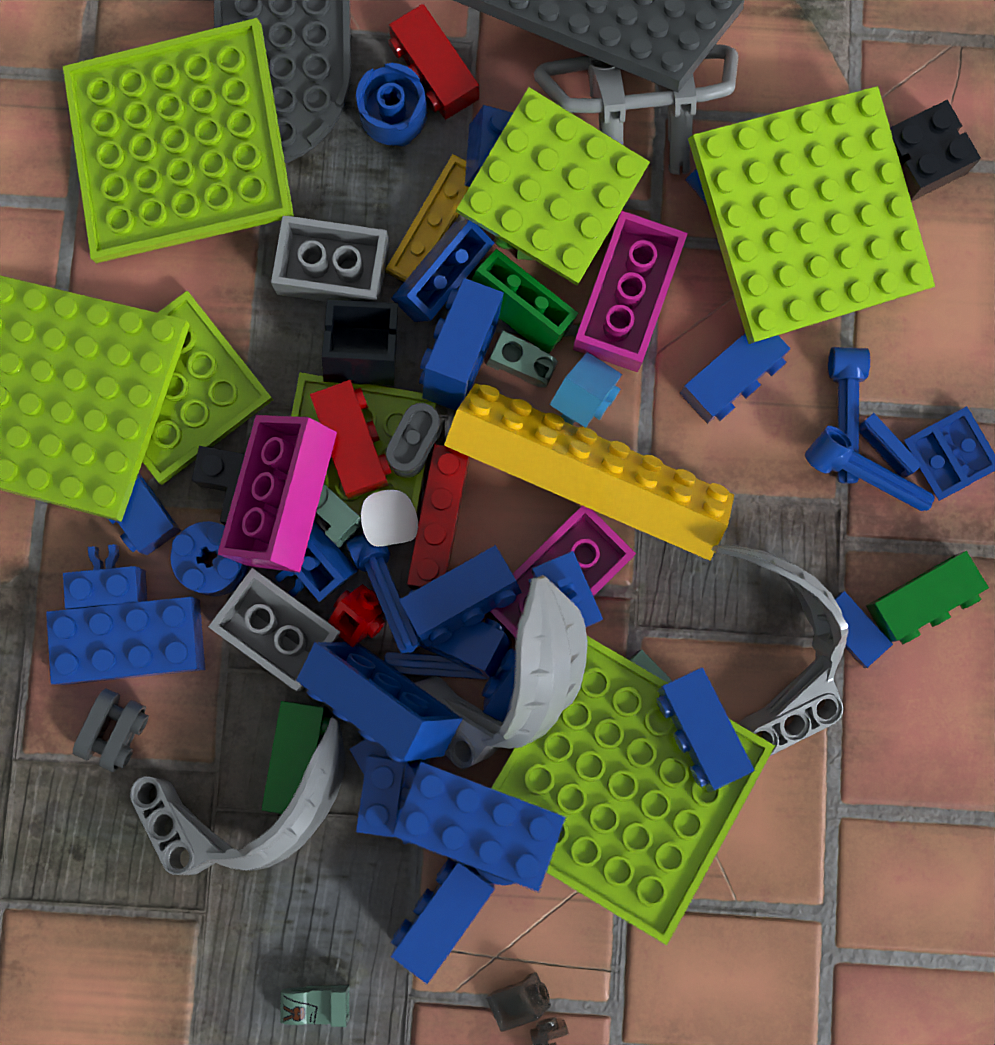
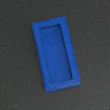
M875 413L859 424V433L899 476L906 478L922 466Z
M843 591L834 599L848 625L845 648L863 668H868L893 643L854 600Z

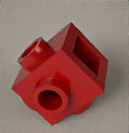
M363 584L351 593L346 590L339 596L333 606L335 610L328 620L330 625L340 631L338 636L351 647L356 646L367 636L374 638L386 623L382 619L384 613L375 592L369 590Z

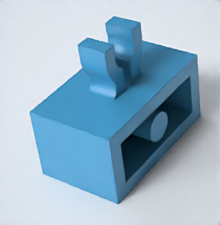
M587 352L565 377L550 406L563 413L561 417L565 422L571 425L577 422L586 428L594 417L600 420L607 408L611 406L621 390L616 384L622 374Z

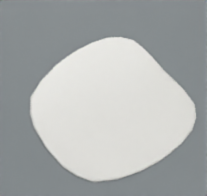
M383 490L369 495L364 500L361 509V524L364 535L371 545L376 547L408 542L416 537L418 518L411 500L405 493L398 490Z

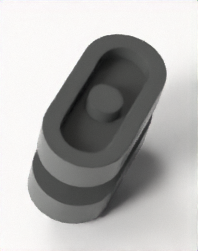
M417 403L409 407L387 446L386 456L390 467L400 477L410 478L421 472L434 448V444H436L440 436L441 425L439 415L431 405Z
M105 688L95 700L76 739L73 755L87 761L96 752L101 755L99 766L110 772H115L118 767L125 768L133 753V749L130 748L131 742L135 734L140 735L143 732L149 715L145 714L146 706L133 700L129 701L125 708L118 706L120 694ZM111 719L117 721L108 741L103 740L102 737Z

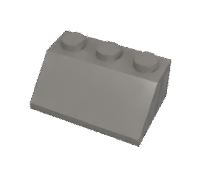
M253 568L208 626L298 692H302L305 687L297 682L296 679L314 642H335L340 634L339 630Z

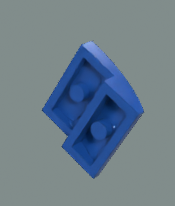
M967 406L904 440L909 451L922 464L920 470L938 501L995 471V453Z

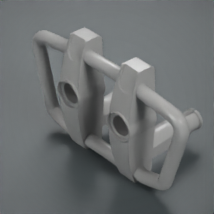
M716 44L705 59H724L722 83L695 88L692 74L679 92L658 84L660 92L624 95L621 70L588 55L543 63L536 68L534 78L549 97L570 113H599V130L622 145L623 122H625L626 110L668 106L669 172L680 175V166H682L683 174L690 171V145L688 138L692 136L693 115H696V103L726 97L733 93L736 85L739 57L734 48ZM588 70L591 98H570L550 76Z

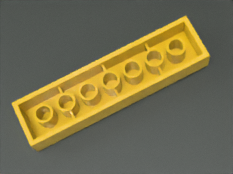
M474 384L458 407L444 446L709 561H711L715 553L711 548L719 545L729 524L734 494L729 493L724 486L716 483L708 484L697 479L694 474L687 470H676L664 465L655 456H643L636 453L622 442L606 440L599 437L590 428L571 425L557 414L541 412L532 408L531 404L527 401L506 397L500 394L496 388L489 385Z

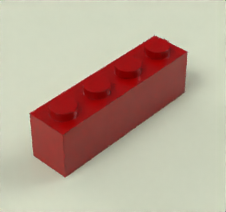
M434 444L407 581L409 588L419 589L447 573L449 569L470 457L442 445Z

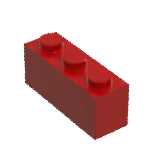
M424 3L389 24L391 38L388 40L391 50L397 58L403 57L408 64L407 67L418 75L427 92L425 94L426 101L434 112L439 110L444 119L447 120L479 100V84Z
M351 380L311 393L310 397L319 422L337 432L331 456L347 498L352 499L388 486L386 475L392 474L385 453L378 455L374 442L380 441L373 420L366 423L362 410L368 408L362 389L354 390Z

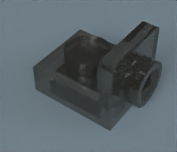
M536 972L529 974L522 982L493 991L486 997L501 1032L538 1020L551 1006L548 989L540 981Z
M556 1017L543 1019L535 1024L536 1028L529 1030L533 1045H556V1042L548 1044V1041L569 1034L565 1020L557 1021Z

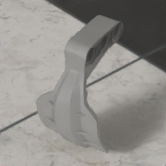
M735 544L716 545L711 550L717 554L721 553L744 559L778 573L794 590L804 614L814 631L812 646L816 650L815 661L767 706L739 722V725L754 734L763 731L761 738L775 745L771 753L773 755L835 724L843 715V703L834 682V675L846 645L848 625L833 595L813 575L786 559L762 550L746 548ZM826 699L825 705L820 710H816L819 702ZM794 715L792 723L784 726L786 719Z
M543 575L531 579L529 594L518 625L515 687L510 711L504 723L459 697L440 677L432 676L415 682L417 686L463 718L445 752V755L453 764L462 769L468 768L490 758L498 747L507 749L523 747L548 732L558 720L561 712L574 702L581 688L587 656V635L584 619L579 608L548 578Z
M330 718L328 728L310 760L301 784L273 827L257 840L247 844L243 849L232 848L206 827L182 804L171 782L161 778L146 776L137 779L130 790L131 802L165 870L172 875H195L217 863L228 868L255 871L269 868L287 859L301 848L326 818L337 798L345 769V751L340 722L337 719ZM153 786H156L157 797L151 803L149 792ZM171 817L173 829L167 835L164 826L166 820ZM186 849L189 853V862L183 867L180 862V856Z

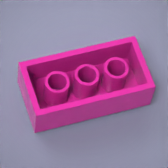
M621 211L573 346L574 351L583 354L588 352L600 360L635 372L639 371L688 233Z
M255 416L218 555L247 566L300 573L337 435L336 431L309 417Z
M581 506L513 573L522 591L521 594L517 595L516 600L504 608L496 607L488 612L498 623L506 628L505 630L515 640L517 639L519 621L529 594L530 584L528 579L533 578L532 568L574 551L594 597L636 555L593 510Z

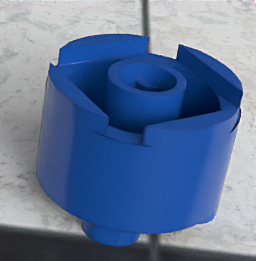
M398 63L384 64V67L375 70L372 68L363 75L357 86L356 100L364 131L372 139L382 144L401 147L410 144L422 131L427 119L425 90L418 75L409 67Z
M211 521L195 523L184 529L173 540L170 558L172 570L178 581L186 588L203 595L216 597L234 591L244 579L249 566L218 555L225 529L223 524ZM210 552L217 555V558L212 560L213 566L204 563Z

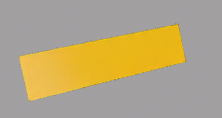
M452 154L386 267V273L405 282L456 221L459 215L456 209L469 189L468 186H465L466 160Z

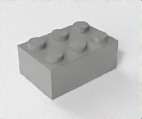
M282 216L271 279L277 295L327 302V299L380 302L390 246L387 230Z

